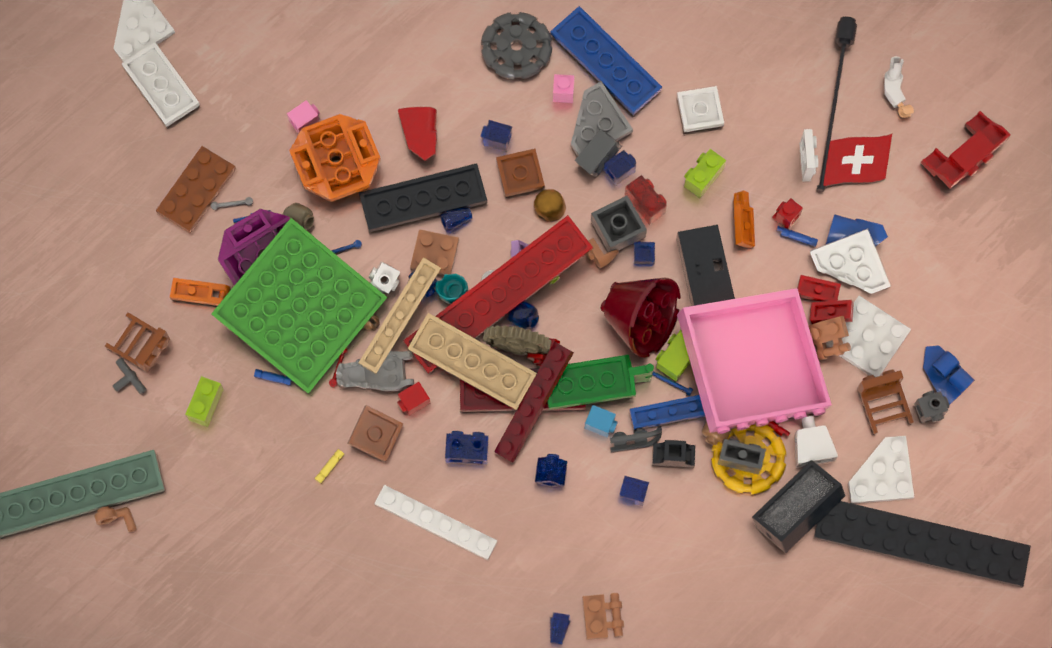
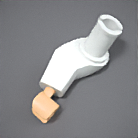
M895 56L891 58L889 71L884 75V94L894 108L899 107V116L906 118L914 113L912 105L904 106L903 104L906 99L900 88L903 80L901 69L904 60L900 59L901 57Z

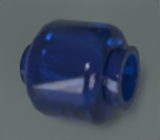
M526 301L508 313L509 322L514 326L522 327L524 330L533 329L539 321L538 309Z

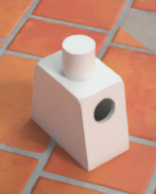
M814 416L802 418L803 429L797 430L795 433L796 468L806 466L811 460L816 464L836 461L838 455L825 425L816 427Z

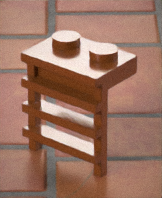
M127 312L126 317L132 321L114 347L106 343L105 347L148 373L163 349L167 346L170 338L162 328L155 329ZM138 323L142 327L125 353L120 351V348ZM146 331L153 332L136 358L130 357Z
M894 369L888 370L879 377L874 375L867 376L862 379L863 381H861L857 388L873 434L878 433L877 425L907 417L909 424L914 422L900 384L904 378L901 370L896 372ZM896 394L900 396L901 400L875 408L870 409L868 402ZM903 405L905 412L878 420L873 419L872 414Z

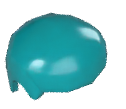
M445 274L440 281L437 280L436 282L437 294L442 301L448 304H452L468 291V283L464 277L458 274Z

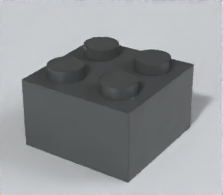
M628 195L591 213V223L608 252L613 250L619 251L646 237L647 229Z

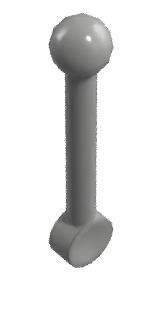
M247 197L245 200L224 203L212 202L211 208L213 210H216L218 207L241 204L251 206L253 204V199L251 197Z

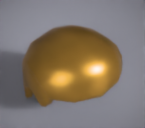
M554 189L542 190L536 195L533 202L538 216L543 217L548 222L559 220L566 210L563 196Z

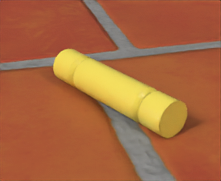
M337 449L314 479L322 483L339 462V459L343 457L344 453Z

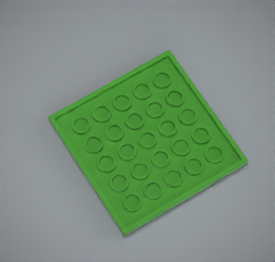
M290 218L211 315L309 394L386 300L387 296L295 220Z

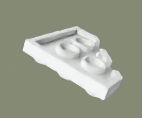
M123 0L114 50L124 62L152 43L160 44L173 35L175 30L152 0Z
M869 229L862 230L810 251L819 272L826 273L849 285L861 288L870 294L891 287Z
M906 436L885 437L848 482L850 503L858 504L914 498Z

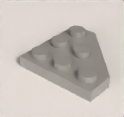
M602 81L586 89L583 93L571 140V147L577 156H579L600 129L608 133L616 141L633 132L631 125Z

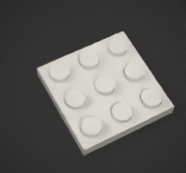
M859 295L854 302L853 322H846L849 336L842 338L843 344L848 342L851 350L846 351L840 357L869 376L879 377L911 329ZM833 341L826 343L827 348L833 347L834 345Z

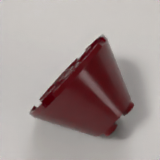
M666 277L620 283L614 282L611 285L606 300L601 304V311L604 312L605 319L635 355L643 358L650 357L649 353L659 351L674 329L678 318L677 314L680 310L676 308L677 298L681 299L680 289L674 280Z

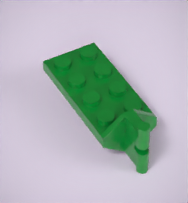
M629 354L568 364L547 401L548 408L553 410L636 397L635 383L650 382L654 366L649 363L643 366L632 367Z

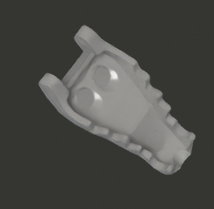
M390 351L377 374L358 364L360 359H357L356 362L340 363L336 370L337 383L341 387H361L381 391L407 389L414 385V379H406L405 360L412 359V352Z

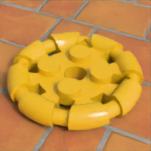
M756 424L749 425L750 427L744 430L733 428L728 439L733 435L740 443L747 445L756 444L766 449L761 471L758 475L718 465L723 444L718 442L717 445L712 446L713 458H711L716 476L724 481L726 487L741 494L743 492L758 494L769 490L774 482L777 483L781 479L786 468L784 461L787 454L780 436L777 437L773 432L774 430L768 425L757 427ZM746 431H754V436H746ZM765 438H768L771 442L768 447L763 442ZM771 456L776 457L775 463H769ZM731 469L735 475L730 477L727 471ZM764 472L769 475L766 479L761 477ZM744 478H751V484H744Z

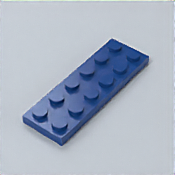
M580 6L550 31V34L599 82L602 81L605 88L632 115L636 114L662 90V86Z

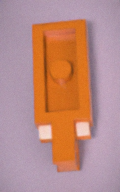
M743 190L734 193L736 245L752 248L755 246L754 211L749 205V192Z

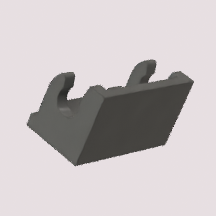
M600 129L575 161L590 175L598 177L621 149L622 145Z

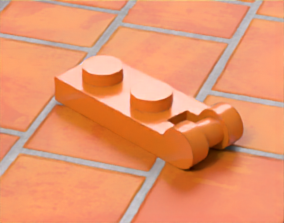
M173 278L170 299L218 306L230 292L231 287L224 284ZM214 291L219 292V298L213 297Z

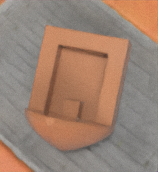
M594 238L588 240L594 249L586 255L590 261L594 260L598 268L608 265L619 252L618 250H613L603 254Z

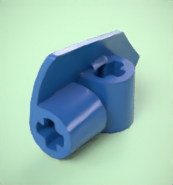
M834 214L826 244L865 229H869L875 247L888 238L884 226L862 219L854 220Z
M939 345L926 346L923 369L936 392L941 391L942 395L948 399L950 405L975 379L959 365L960 362L952 353L945 351Z

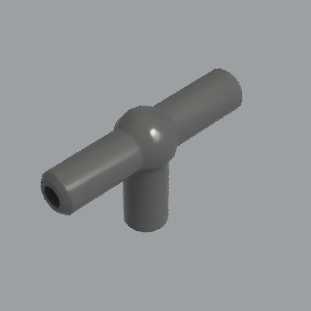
M119 358L116 364L125 376L117 381L113 388L118 392L131 382L140 394L144 393L146 388L138 379L136 372L131 370L122 358Z

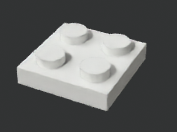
M717 86L677 92L684 132L724 126Z
M804 129L799 143L802 182L811 181L813 174H816V167H818V155H814V148L817 147V138L813 136L812 129Z

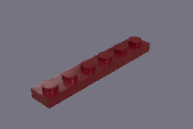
M557 342L553 343L494 451L495 453L514 463L573 356V351Z

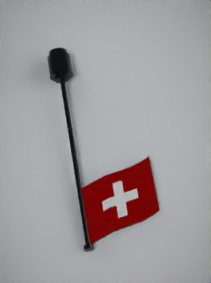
M847 16L840 18L836 28L835 42L842 48L820 184L817 185V191L824 192L826 186L843 183H874L885 180L892 134L879 137H848L831 140L845 48L855 43L857 30L856 19Z

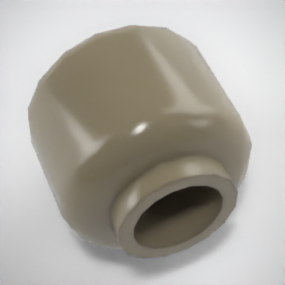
M300 203L291 204L283 212V215L295 220L305 230H309L314 223L312 210Z

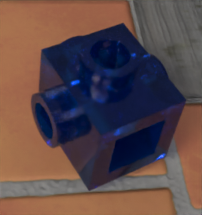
M547 454V457H538L535 482L548 487L565 486L568 461L560 459V456L557 454Z

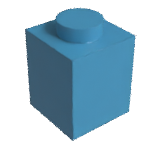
M592 405L584 429L608 438L609 433H614L618 424L615 421L616 414Z

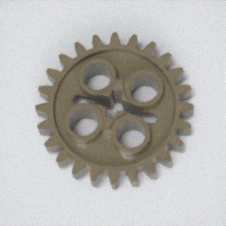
M496 325V327H487L484 331L483 341L486 344H489L490 347H496L498 350L503 349L504 352L509 351L516 355L548 354L551 347L549 337H545L544 334H538L539 332H531L530 329L524 330L522 327H508L505 325L501 327Z

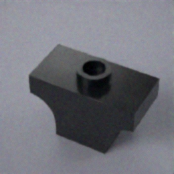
M665 440L662 443H653L652 465L694 468L696 445H690L686 441Z

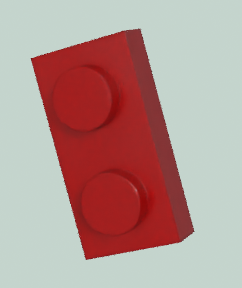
M800 275L797 289L801 298L819 302L838 301L841 284Z
M852 300L811 302L810 321L812 324L844 316L845 322H853L854 303Z

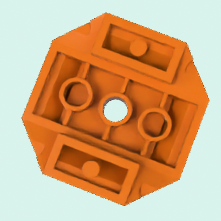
M342 114L302 128L289 150L304 189L330 202L370 188L381 160L366 121L357 120ZM335 156L341 158L338 162H332L331 159Z

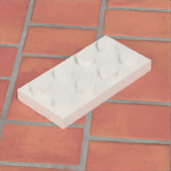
M155 42L121 63L166 127L200 106L198 100Z

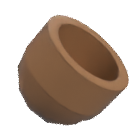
M373 314L371 319L376 324L373 325L368 320L364 325V328L368 331H375L380 325L379 318Z

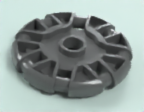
M509 12L500 15L484 30L481 38V45H483L481 50L482 57L487 66L493 68L496 71L495 73L501 77L513 80L520 77L522 79L532 77L540 72V68L543 65L546 66L552 54V47L550 46L552 38L548 28L544 23L538 22L537 17L528 13L519 12V14H511ZM511 22H519V25L512 26ZM531 27L536 29L533 34L529 31ZM498 29L503 31L500 35L496 33ZM513 43H520L522 48L520 50H513L511 45ZM537 43H542L543 46L541 48H536ZM491 45H497V50H492ZM533 58H535V59L537 60L535 63L530 62V61H531ZM501 59L504 64L500 65L498 61ZM514 65H521L522 69L514 70Z

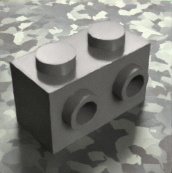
M724 439L718 465L759 475L766 449L756 444H743L736 439Z

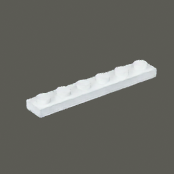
M386 485L383 486L375 501L376 506L486 560L489 559L497 544L496 539Z

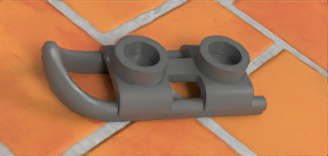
M659 426L651 432H647L645 429H637L632 435L617 432L610 438V443H614V447H610L611 452L652 446L653 443H657L660 440L662 427ZM656 436L653 440L647 442V438ZM627 441H635V444L627 445Z

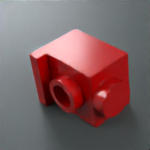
M790 198L787 202L783 201L778 206L777 212L772 218L784 228L789 229L801 216L803 207Z

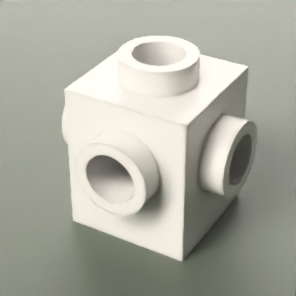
M381 261L378 268L374 267L368 278L371 279L370 283L380 292L389 294L391 290L395 291L399 283L397 277L400 271ZM383 276L387 277L385 282H381Z

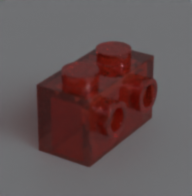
M640 175L625 187V196L628 195L634 207L649 225L666 213L667 201L661 194L658 195L655 192L654 185L648 178L645 179Z

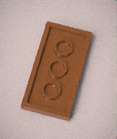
M201 146L160 203L156 212L191 233L234 173L236 166Z

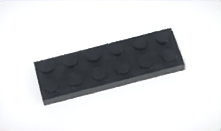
M477 163L359 192L369 232L488 203Z

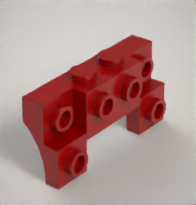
M981 111L964 125L973 136L950 154L949 158L935 148L930 155L921 161V164L934 177L937 175L950 189L967 175L973 176L980 169L978 166L981 163L987 164L994 157L993 152L1011 136L1003 126L990 120Z

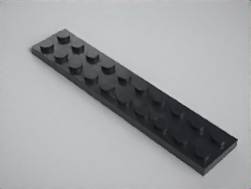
M840 501L816 524L814 539L1020 588L1024 587L1031 545Z

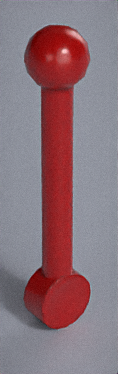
M347 347L339 357L333 378L329 381L330 387L337 386L336 370L338 365L342 363L344 355L348 352Z

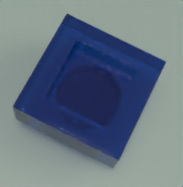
M634 242V264H655V242Z

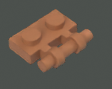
M844 316L808 325L814 346L817 345L816 353L819 360L828 359V356L832 355L840 356L846 351L851 350L850 344L848 342L843 344L842 338L849 336ZM833 341V347L827 348L826 342Z
M611 593V602L605 603L604 594L582 597L587 640L608 638L607 629H614L615 637L623 636L624 620H621L620 609L622 608V601H619V593ZM606 610H612L613 621L607 622Z

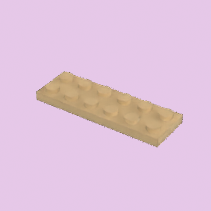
M430 313L426 315L408 347L409 351L515 410L518 409L537 374Z

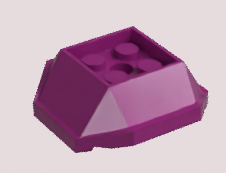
M259 209L224 231L218 262L234 286L258 258L259 251L265 250L290 220L289 216Z

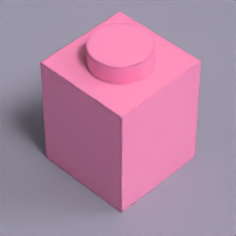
M554 74L553 102L573 103L574 75Z
M307 100L287 113L289 122L298 133L302 128L320 122L319 110L314 104L310 105Z

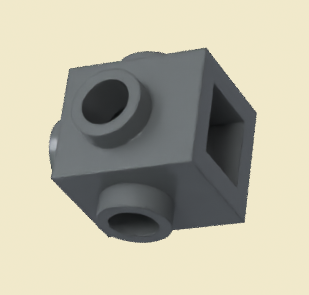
M934 391L922 394V398L917 399L914 403L921 423L932 420V422L944 419V415L949 411L948 399L942 395L941 391L934 393Z

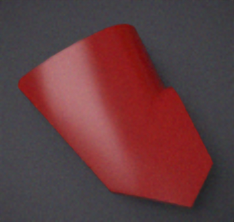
M432 107L398 109L408 149L426 161L436 153L437 110Z

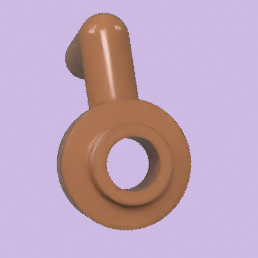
M105 506L98 509L94 515L97 525L108 524L119 517H123L128 532L136 530L128 507L115 510Z

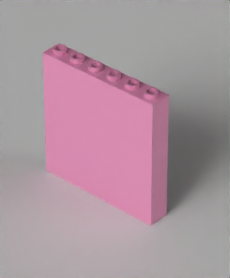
M797 288L684 307L677 314L710 433L718 432V434H724L733 428L744 430L749 428V425L754 424L757 427L769 424L770 421L781 423L791 417L797 420L812 413L814 416L826 413L825 410L832 405Z

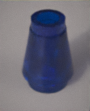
M469 207L448 210L441 214V221L446 230H453L472 219Z
M553 612L552 617H550L551 643L563 645V640L571 622L569 620L570 615Z

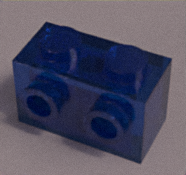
M451 431V434L447 433L445 462L487 465L489 436L483 432H473L472 435L464 434L462 431Z

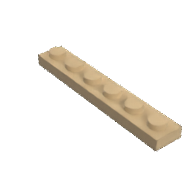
M423 257L358 364L377 374L441 270L439 266Z

